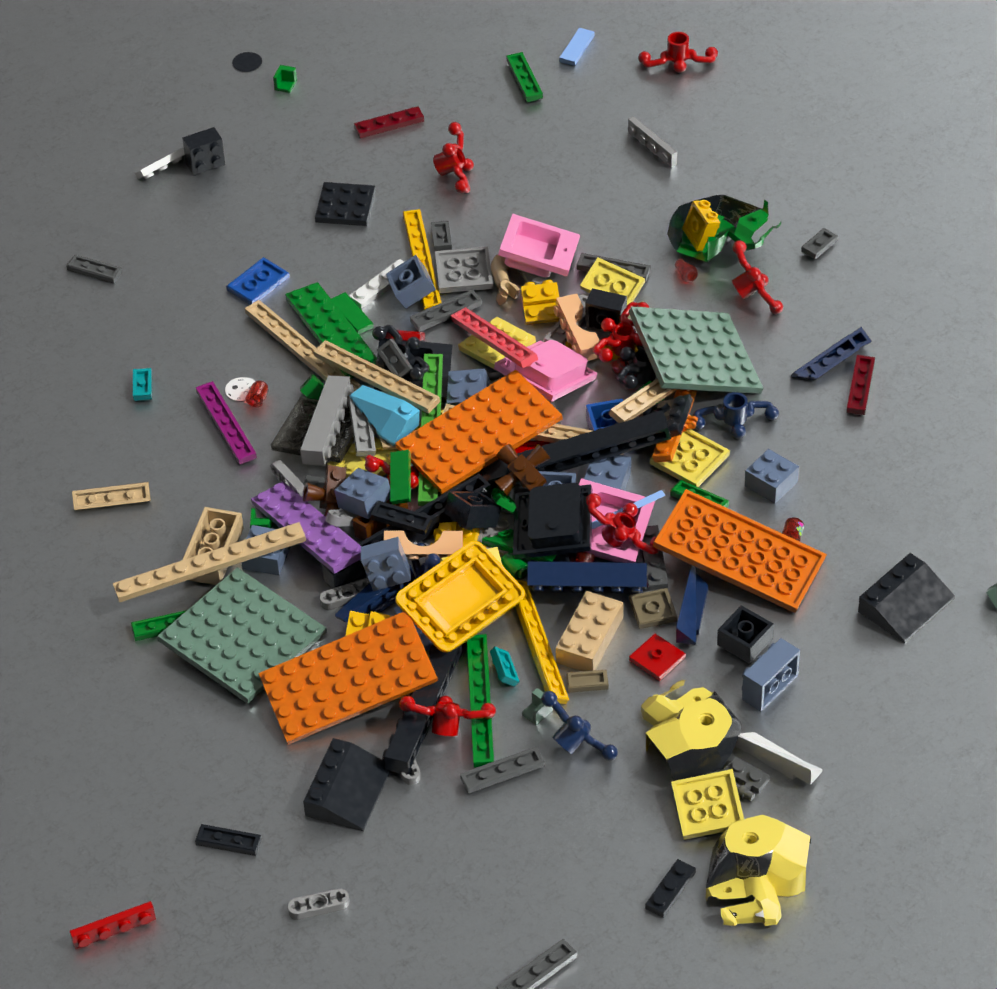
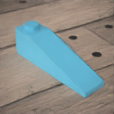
M364 385L350 395L358 409L366 415L370 425L375 427L379 437L392 446H395V442L404 438L419 426L420 410L405 400Z

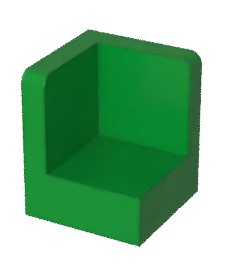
M279 66L273 77L274 90L291 93L297 82L296 67Z
M312 374L301 385L300 391L317 405L325 384Z
M251 508L250 529L252 525L272 528V521L269 518H257L256 509Z

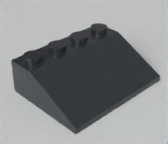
M909 553L859 596L858 612L905 643L954 600L955 595L924 561Z
M333 738L303 801L305 816L364 832L391 772L385 770V761L351 742Z

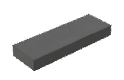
M76 254L66 265L68 271L113 284L122 274L121 267Z

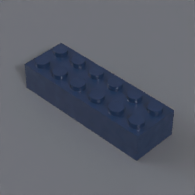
M528 562L527 586L532 588V592H544V588L551 589L552 592H564V589H571L572 592L582 593L584 589H591L592 593H603V589H611V593H623V590H631V593H643V590H647V563Z

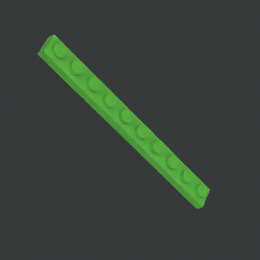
M424 354V361L428 363L429 370L423 377V389L439 396L440 403L429 414L422 411L421 427L441 415L443 354ZM419 472L418 506H424L438 498V490Z

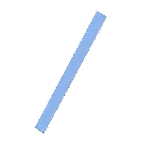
M660 490L633 504L640 508L666 495ZM621 508V509H619V510H617V511H615V512H613V513H614V514H617V513H619V512H623V508ZM598 520L593 521L592 530L603 524Z

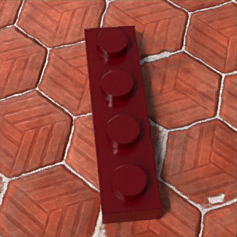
M419 106L356 122L354 123V128L361 139L424 122V115Z
M857 355L846 413L865 415L875 357Z

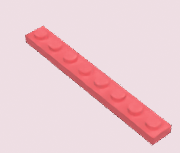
M466 307L450 315L452 322L520 367H529L538 360L535 352Z

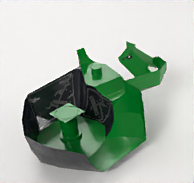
M714 195L694 200L710 202L711 210L718 214V220L720 221L715 237H708L703 251H696L682 230L693 201L677 208L671 217L667 235L677 252L708 262L732 240L734 242H745L747 246L746 251L761 247L764 244V239L774 228H779L781 222L776 226H772L760 237L758 242L754 243L752 240L754 232L768 221V202L764 200L763 208H759L726 195Z

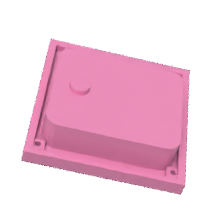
M512 214L498 255L506 257L505 264L507 266L531 274L549 277L551 272L567 276L580 234Z
M540 340L527 347L535 352L538 360L529 367L522 368L506 357L495 362L494 366L495 370L504 375L517 370L551 402L597 378V372L586 367L588 361L586 357L555 340L547 342Z
M581 479L579 485H592L593 493L601 497V504L596 509L604 516L606 513H613L623 508L627 503H634L645 498V496ZM655 501L638 508L637 515L633 517L636 521V529L641 533L640 541H643ZM605 525L592 530L591 551L582 553L615 563L636 562L640 549L633 545L631 539L628 538L619 547H613L602 537L601 533Z

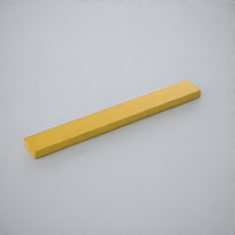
M420 209L403 211V219L412 257L416 255L426 267L436 289L422 298L423 308L426 310L440 304L441 298Z
M516 579L524 588L525 597L515 608L545 692L553 691L557 695V701L560 704H566L569 698L526 581Z

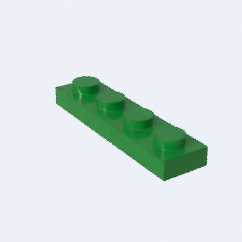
M523 52L506 55L507 63L526 101L543 99V92Z

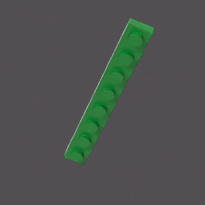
M487 634L475 635L467 641L471 711L480 710L483 704L491 703ZM492 718L471 719L473 764L475 768L494 762Z

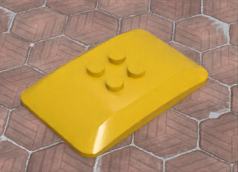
M471 541L400 590L395 600L397 605L411 617L412 621L440 651L446 653L451 652L516 606L525 597V590L482 543Z

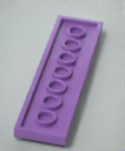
M283 481L251 498L252 505L280 528L300 522L306 536V541L299 544L334 574L361 559L362 546L339 527L326 522V517L307 501H303V498Z

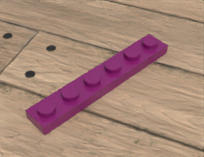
M214 382L196 387V393L239 465L256 459L255 450Z

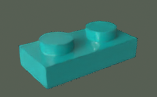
M151 368L133 369L134 401L152 400Z
M494 646L490 650V654L499 680L504 684L515 687L520 680L509 652Z

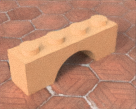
M578 294L556 298L554 313L560 319L561 329L565 330L568 343H571L572 350L586 357L588 361L598 359L599 356L593 352L594 346L599 342L596 332L585 331L576 324L582 319L583 305Z
M384 531V540L399 537L407 560H419V557H427L431 553H435L439 557H448L463 547V531H443L440 538L429 546L413 544L408 540L404 531Z

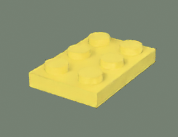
M597 257L580 284V289L588 293L593 288L627 296L628 305L638 295L645 283V278Z

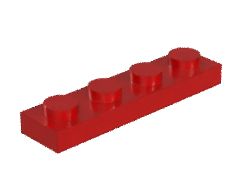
M149 901L70 930L74 948L86 947L91 943L108 939L110 936L127 932L132 928L146 925L156 920L153 904Z

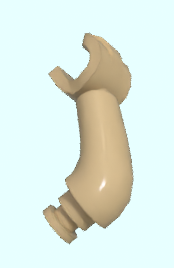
M497 254L491 262V272L498 288L496 301L501 306L506 303L508 295L514 300L517 299L520 289L509 281L507 271H509L510 267L505 264L506 257Z

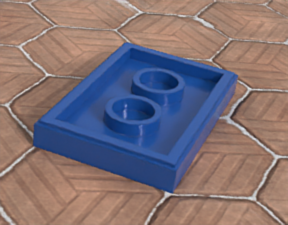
M263 257L229 283L226 289L251 305L263 299L290 276L289 272Z

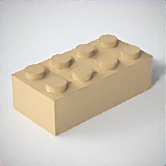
M204 507L183 560L237 543L244 529L242 513ZM228 567L190 579V581L217 585L223 580Z
M586 591L556 646V663L580 671L596 670L623 619V602Z

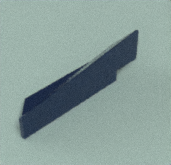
M860 327L794 371L791 377L817 380L859 351L861 347L870 344L872 340L863 328Z
M409 565L411 581L373 591L369 583L335 614V617L341 621L348 622L350 611L369 615L371 611L381 613L396 602L395 598L400 590L416 580L411 565Z
M691 566L676 626V643L696 645V635L700 633L708 594V584L696 573L694 566Z

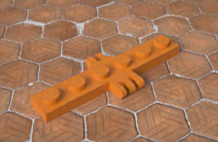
M678 389L674 398L690 394L694 402L697 390ZM688 413L682 433L687 431V429H694L698 421L696 416H691ZM681 435L657 443L652 455L654 462L672 461Z

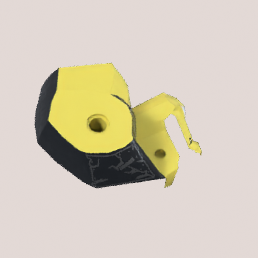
M686 680L676 682L665 693L648 697L641 705L643 719L653 725L646 732V751L649 744L653 741L667 759L673 781L706 775L721 769L732 754L742 726L738 718L715 691L710 692L701 687L693 688L677 700H670L665 697L670 692L683 686Z
M765 815L746 818L733 823L726 829L712 849L705 899L707 901V898L710 896L719 899L746 898L750 895H753L755 899L753 902L722 908L721 917L724 920V925L736 926L737 924L763 923L764 926L777 925L782 917L777 896L790 897L805 891L806 864L811 837L777 819Z

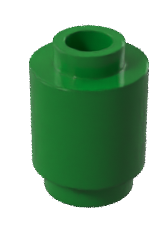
M506 553L501 558L503 567L515 579L520 580L527 576L528 564L523 560L514 559L513 554Z

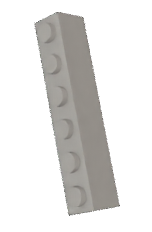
M328 375L300 449L303 464L325 466L327 458H330L331 447L335 445L336 434L340 432V423L345 417V409L349 407V396L354 392V386L350 382V377Z

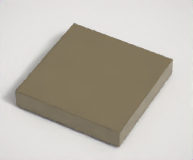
M667 588L629 595V601L639 629L678 622V617Z

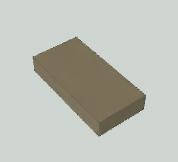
M607 669L566 673L568 693L609 690Z

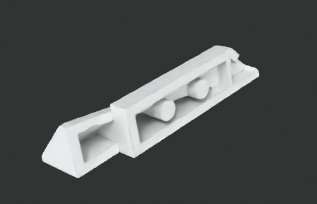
M755 732L740 733L735 744L736 747L792 780L798 777L811 785L822 773L821 768L801 760Z

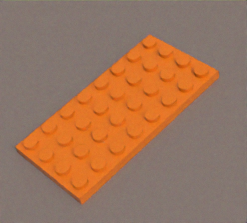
M514 370L395 442L399 451L409 449L411 463L443 494L498 460L497 454L505 445L511 444L516 449L563 420L562 414L517 370Z
M687 489L684 491L653 544V547L793 613H796L827 556V554Z
M405 612L396 614L258 673L288 745L438 681L414 623Z

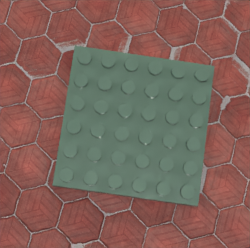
M630 307L629 315L661 388L762 393L764 388L729 313Z
M237 567L158 635V642L248 704L265 689L258 673L304 654L327 633V628Z

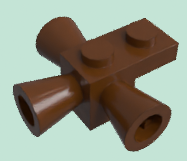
M511 444L505 445L498 452L497 458L507 464L510 471L509 474L494 481L505 496L510 493L517 482L529 491L534 487L543 486L547 482L535 468L550 459L549 455L539 444L527 459L522 454L518 456Z
M327 465L325 486L320 488L310 483H305L303 501H320L319 508L326 509L325 517L329 510H339L334 490L346 479V468Z

